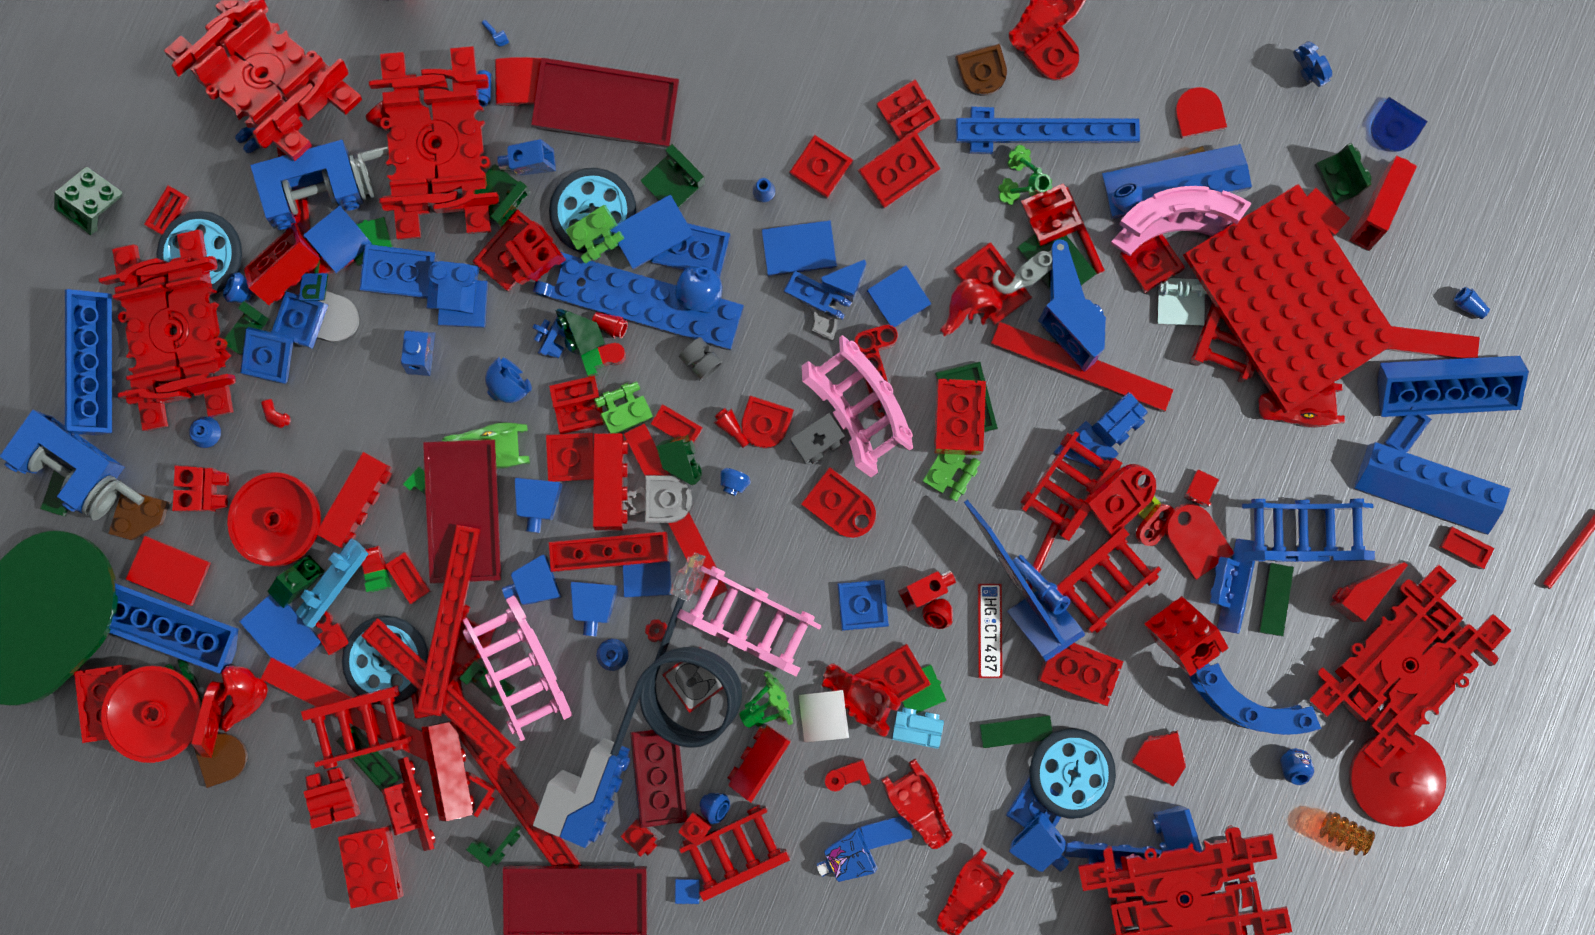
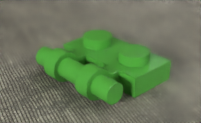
M602 205L566 229L577 250H581L586 246L588 252L581 255L584 263H588L592 259L594 261L601 257L600 254L609 248L611 250L614 249L624 239L620 231L614 235L611 233L610 230L618 225L606 205ZM603 235L605 241L596 246L593 241Z
M637 381L631 384L625 383L620 386V389L604 392L601 394V397L594 399L597 408L605 405L608 410L600 415L608 434L622 432L652 419L653 415L644 396L636 399L633 396L634 392L640 390ZM624 397L627 403L616 407L614 401Z
M939 454L922 482L942 494L947 486L950 487L953 491L949 498L957 502L959 497L965 494L966 486L970 479L976 476L978 472L976 469L981 462L973 457L968 465L962 462L966 455ZM959 468L964 473L957 483L952 480V477Z

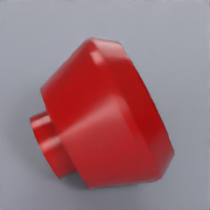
M382 101L366 114V121L378 128L381 127L380 122L383 118H390L385 112Z
M934 599L922 610L925 622L931 627L944 629L952 625L953 608L947 600Z

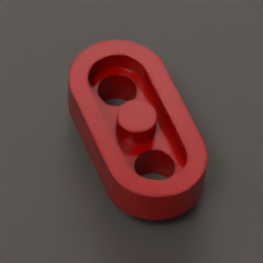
M1163 503L1156 505L1136 530L1137 540L1146 546L1156 545L1166 533V520L1174 508ZM1163 511L1164 515L1160 519L1159 514ZM1149 530V534L1145 537V531Z

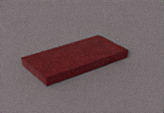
M653 730L630 732L639 828L686 822L687 812L680 746L664 740Z

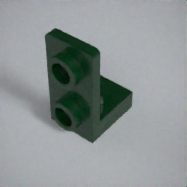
M244 301L238 308L243 312V315L225 337L227 346L239 355H243L246 329L251 327L262 330L269 320L268 317Z
M481 658L475 660L460 677V680L466 685L473 683L497 705L502 706L503 703L495 686L490 688L485 678L488 672ZM506 679L499 681L506 697L512 695L516 688Z
M515 826L494 854L490 852L492 848L482 840L480 842L473 841L466 850L488 868L493 863L497 866L506 854L503 851L508 844L512 847L521 835L518 832L521 827Z

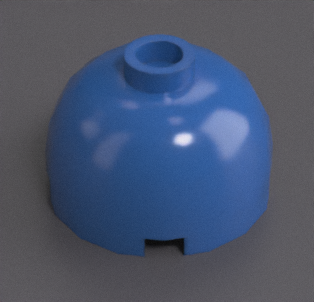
M705 266L689 267L681 273L675 289L677 300L680 298L684 302L683 306L688 309L708 311L710 307L714 305L716 307L720 303L722 281L719 275L711 268Z
M498 357L489 366L485 375V383L488 388L487 393L495 401L500 400L504 403L520 401L531 392L532 386L528 378L523 381L519 374L523 372L504 357L501 360Z

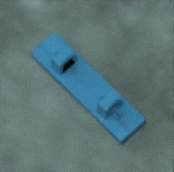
M351 538L340 554L333 552L328 559L332 562L331 566L312 591L305 590L300 596L304 602L295 613L306 626L313 628L368 556L369 553L358 541Z

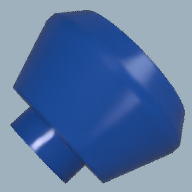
M1135 183L1124 184L1114 191L1112 203L1122 212L1128 213L1133 207L1143 201V190L1140 185Z
M239 272L232 274L231 276L233 277L229 278L224 288L223 297L229 303L248 301L253 292L248 288L246 277Z
M208 416L195 419L189 428L190 440L200 448L214 446L221 436L219 423Z
M731 468L721 470L720 485L724 487L723 492L733 496H736L737 493L742 494L751 483L750 477L742 472Z
M618 639L603 641L596 653L600 666L609 671L621 669L627 663L629 656L626 645Z
M723 793L704 795L699 804L700 811L710 824L719 823L728 813L730 807L729 798Z

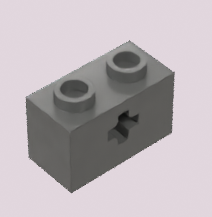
M830 413L790 438V441L805 464L808 462L814 464L824 457L822 453L829 448L831 451H834L843 445L841 440L845 438V435ZM817 435L819 438L824 436L822 446L818 443L813 444L815 441L814 436Z

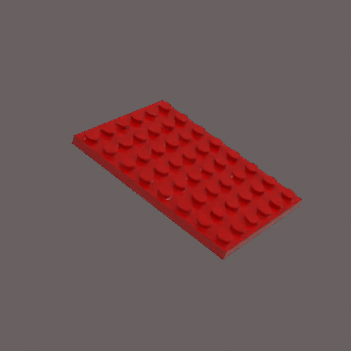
M1299 184L1246 215L1237 225L1233 223L1183 254L1188 265L1284 413L1400 341Z

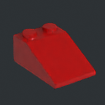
M1405 562L1390 564L1343 588L1339 587L1332 595L1334 600L1330 605L1351 622H1365L1408 564Z

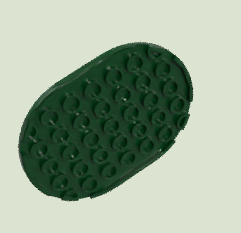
M65 531L41 532L18 543L0 560L1 705L21 706L46 698L69 679L100 648L111 630L109 627L113 615L116 614L118 596L116 595L114 582L116 578L105 554L90 540Z

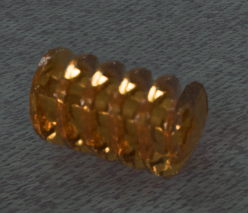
M1331 811L1324 818L1319 832L1320 838H1323L1327 833V841L1330 843L1334 838H1337L1336 846L1338 847L1343 842L1346 843L1345 851H1349L1351 847H1354L1353 855L1355 856L1360 851L1365 856L1369 852L1375 838L1374 831H1366V827L1358 826L1354 821L1349 822L1347 817L1341 818L1339 813H1332Z

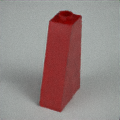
M1395 156L1385 169L1349 241L1370 251L1386 234L1417 168L1415 164L1405 158Z

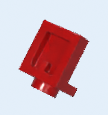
M693 811L680 828L679 833L697 846L710 830L712 824Z
M638 818L620 836L640 857L644 853L648 856L657 847L655 841L658 837L647 827L639 828Z

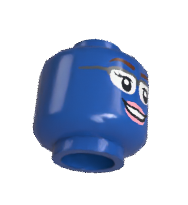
M1294 748L1287 751L1281 757L1280 764L1283 776L1288 782L1295 785H1303L1313 777L1314 767L1311 756L1307 751Z

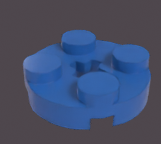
M1307 41L1295 49L1293 54L1296 60L1300 62L1302 67L1301 75L1307 82L1311 80L1318 87H1322L1331 81L1332 70L1325 55L1320 57L1316 52L1319 48L1314 43Z

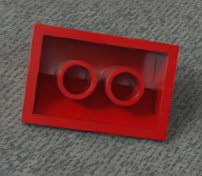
M295 223L244 268L248 288L268 305L280 300L285 291L290 286H295L308 270L311 271L318 265L320 260L316 249L304 237V233Z
M768 724L765 729L760 726L753 737L757 740L752 748L747 746L740 757L744 760L739 769L734 766L727 777L731 780L728 786L750 803H752L791 742V739Z

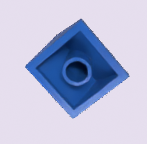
M865 259L821 277V284L853 302L865 274Z

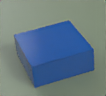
M700 879L675 880V904L700 903Z

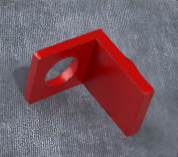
M1197 470L1184 498L1204 508L1211 505L1209 500L1219 479L1201 470Z
M471 773L468 779L488 790L474 813V816L478 818L483 808L488 811L495 798L491 795L495 787Z

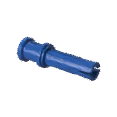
M1023 555L1018 556L1020 560L1016 557L1013 563L1021 575L1039 592V599L1046 601L1052 607L1054 614L1058 615L1064 612L1070 605V599L1067 596H1063L1057 590L1056 584L1048 582Z

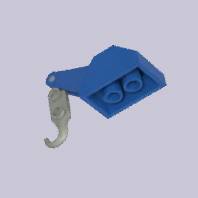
M1056 240L1049 252L1041 251L1021 266L1009 285L1004 286L999 283L998 276L1001 273L1000 270L994 273L992 282L995 289L1000 293L1011 294L1020 288L1032 286L1050 271V303L1044 308L1038 322L1085 372L1095 364L1105 349L1106 317L1103 315L1104 313L1100 306L1085 299L1067 242Z

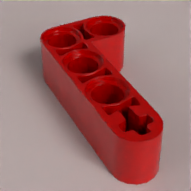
M883 325L862 331L857 334L854 340L865 357L877 363L878 368L876 370L884 381L887 382L879 351L889 349L896 344L898 332L891 325ZM888 331L892 333L893 340L884 342L880 335ZM861 338H868L871 346L863 349L859 346L858 341ZM864 377L867 393L870 395L873 391L871 385ZM880 400L871 405L873 413L878 420L885 416L883 412L879 413L878 411L881 409Z

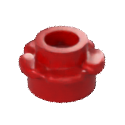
M659 619L652 620L645 628L648 639L651 642H662L667 624Z

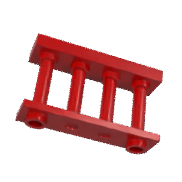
M1212 302L1189 363L1199 366L1203 361H1212L1240 372L1237 381L1242 383L1247 378L1250 379L1255 371V367L1248 356H1246L1243 364L1212 352V349L1209 348L1211 340L1215 339L1242 348L1234 335L1221 331L1220 327H1217L1219 319H1223V317Z
M1073 431L1072 434L1067 433L1060 442L1063 447L1032 492L1027 491L1020 501L1023 504L1020 509L1026 512L1029 507H1032L1060 526L1061 532L1059 535L1070 541L1090 512V508L1084 501L1111 478L1123 464L1116 458H1111L1110 461L1108 459L1104 460L1076 441V438L1079 436V433ZM1070 448L1100 468L1099 471L1102 473L1097 480L1094 478L1091 480L1062 460ZM1056 468L1086 487L1085 490L1088 493L1084 499H1077L1049 480ZM1043 487L1073 507L1072 510L1075 512L1070 519L1067 517L1063 518L1035 499Z
M1124 527L1104 542L1057 585V590L1063 596H1067L1091 623L1085 629L1088 633L1093 631L1098 633L1107 625L1105 620L1146 583L1148 586L1152 585L1159 578L1158 573L1162 570L1159 566L1150 570L1126 544L1128 541L1125 538L1130 534ZM1114 548L1117 551L1120 550L1143 575V578L1134 586L1109 560L1110 556L1108 554ZM1096 564L1103 566L1125 590L1126 593L1119 600L1115 601L1092 576L1093 572L1091 569ZM1078 580L1085 581L1109 608L1100 617L1074 591L1076 588L1073 585Z
M392 686L301 711L303 721L311 719V723L315 724L323 759L314 763L315 767L323 766L324 769L338 766V761L391 747L393 751L407 748L406 743L412 741V736L402 738L393 705L394 697L400 695L399 686ZM380 701L381 705H384L393 739L381 744L378 742L370 711L371 703ZM357 707L358 711H361L369 742V747L358 750L355 748L347 717L348 709ZM332 713L338 718L346 748V753L335 756L332 754L324 720H326L325 715Z
M760 805L750 808L747 810L748 815L706 834L698 844L700 845L708 840L711 841L726 873L724 874L725 879L719 882L712 879L698 847L687 839L682 841L683 846L679 848L680 853L689 850L704 882L702 885L704 889L700 890L699 893L703 902L790 861L787 850L781 851L780 848L777 849L762 817L763 814L768 812L766 806L761 808ZM752 819L769 852L767 854L768 858L761 862L758 858H755L740 826ZM731 829L747 861V864H745L747 868L740 872L734 869L719 835Z

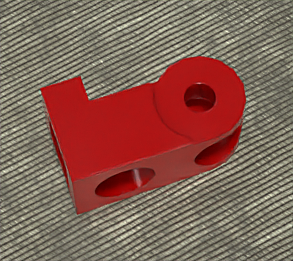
M861 759L829 771L825 777L826 787L830 791L836 792L840 791L845 785L860 780L862 786L871 783L864 760Z

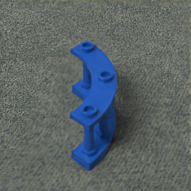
M1361 498L1350 499V503L1310 504V500H1295V504L1266 503V499H1251V503L1242 504V509H1254L1255 546L1252 547V551H1243V561L1328 562L1330 557H1333V561L1375 560V551L1366 550V546H1363L1362 509L1374 508L1373 504L1364 503V499ZM1352 509L1353 546H1351V551H1338V547H1336L1335 510ZM1264 510H1273L1274 547H1271L1272 551H1267V546H1264ZM1283 510H1298L1299 547H1297V551H1286V547L1283 545ZM1308 510H1325L1326 547H1324V551H1311V547H1309Z
M1208 663L1200 670L1197 669V672L1192 676L1187 674L1198 695L1216 713L1234 724L1260 732L1282 735L1302 734L1321 729L1313 706L1302 708L1298 704L1287 708L1271 709L1247 699L1227 680L1219 663L1213 665Z

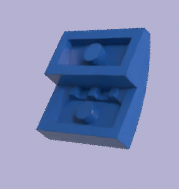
M338 206L304 234V237L336 274L364 252L365 244L372 245L341 206Z

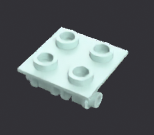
M1170 278L1158 285L1157 324L1204 326L1205 294L1207 293L1198 279Z

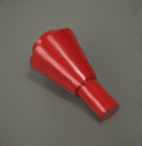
M724 408L714 416L717 419L714 424L731 437H734L742 448L750 443L741 432L732 408L728 411Z

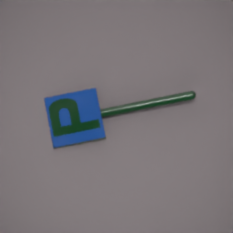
M320 260L314 268V274H304L302 276L299 301H325L328 273H319Z

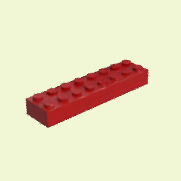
M667 532L549 542L551 572L670 562Z

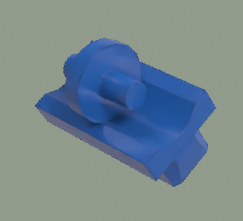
M544 319L541 326L534 324L532 328L537 331L534 340L540 342L543 336H546L538 353L542 356L549 355L559 358L564 347L553 341L557 334L564 338L566 337L559 328L556 319L549 331L547 328L551 322Z

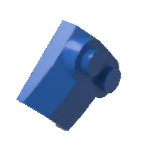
M431 262L428 271L427 309L461 311L474 314L479 268L464 263Z

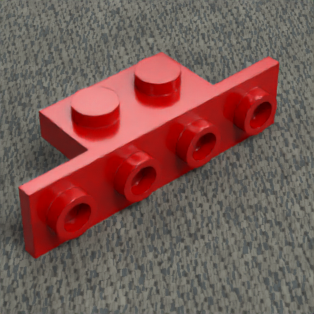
M408 757L398 759L404 783L382 789L394 835L417 829L423 851L435 849L433 845L435 843V836L433 831L429 830L427 824L428 812L424 806L422 807L420 797H422L421 788L414 780L415 768L413 762L409 761Z

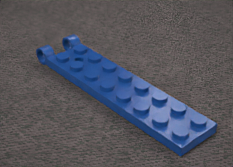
M563 252L561 253L566 260L560 264L562 267L556 286L535 281L532 291L534 294L599 313L621 316L624 320L696 340L702 337L707 344L727 350L732 348L744 308L742 304L721 299L718 306L715 307L714 305L708 311H694L684 307V302L680 298L677 300L675 294L676 285L593 261L584 263L582 258ZM580 278L586 281L582 287L577 285V281Z

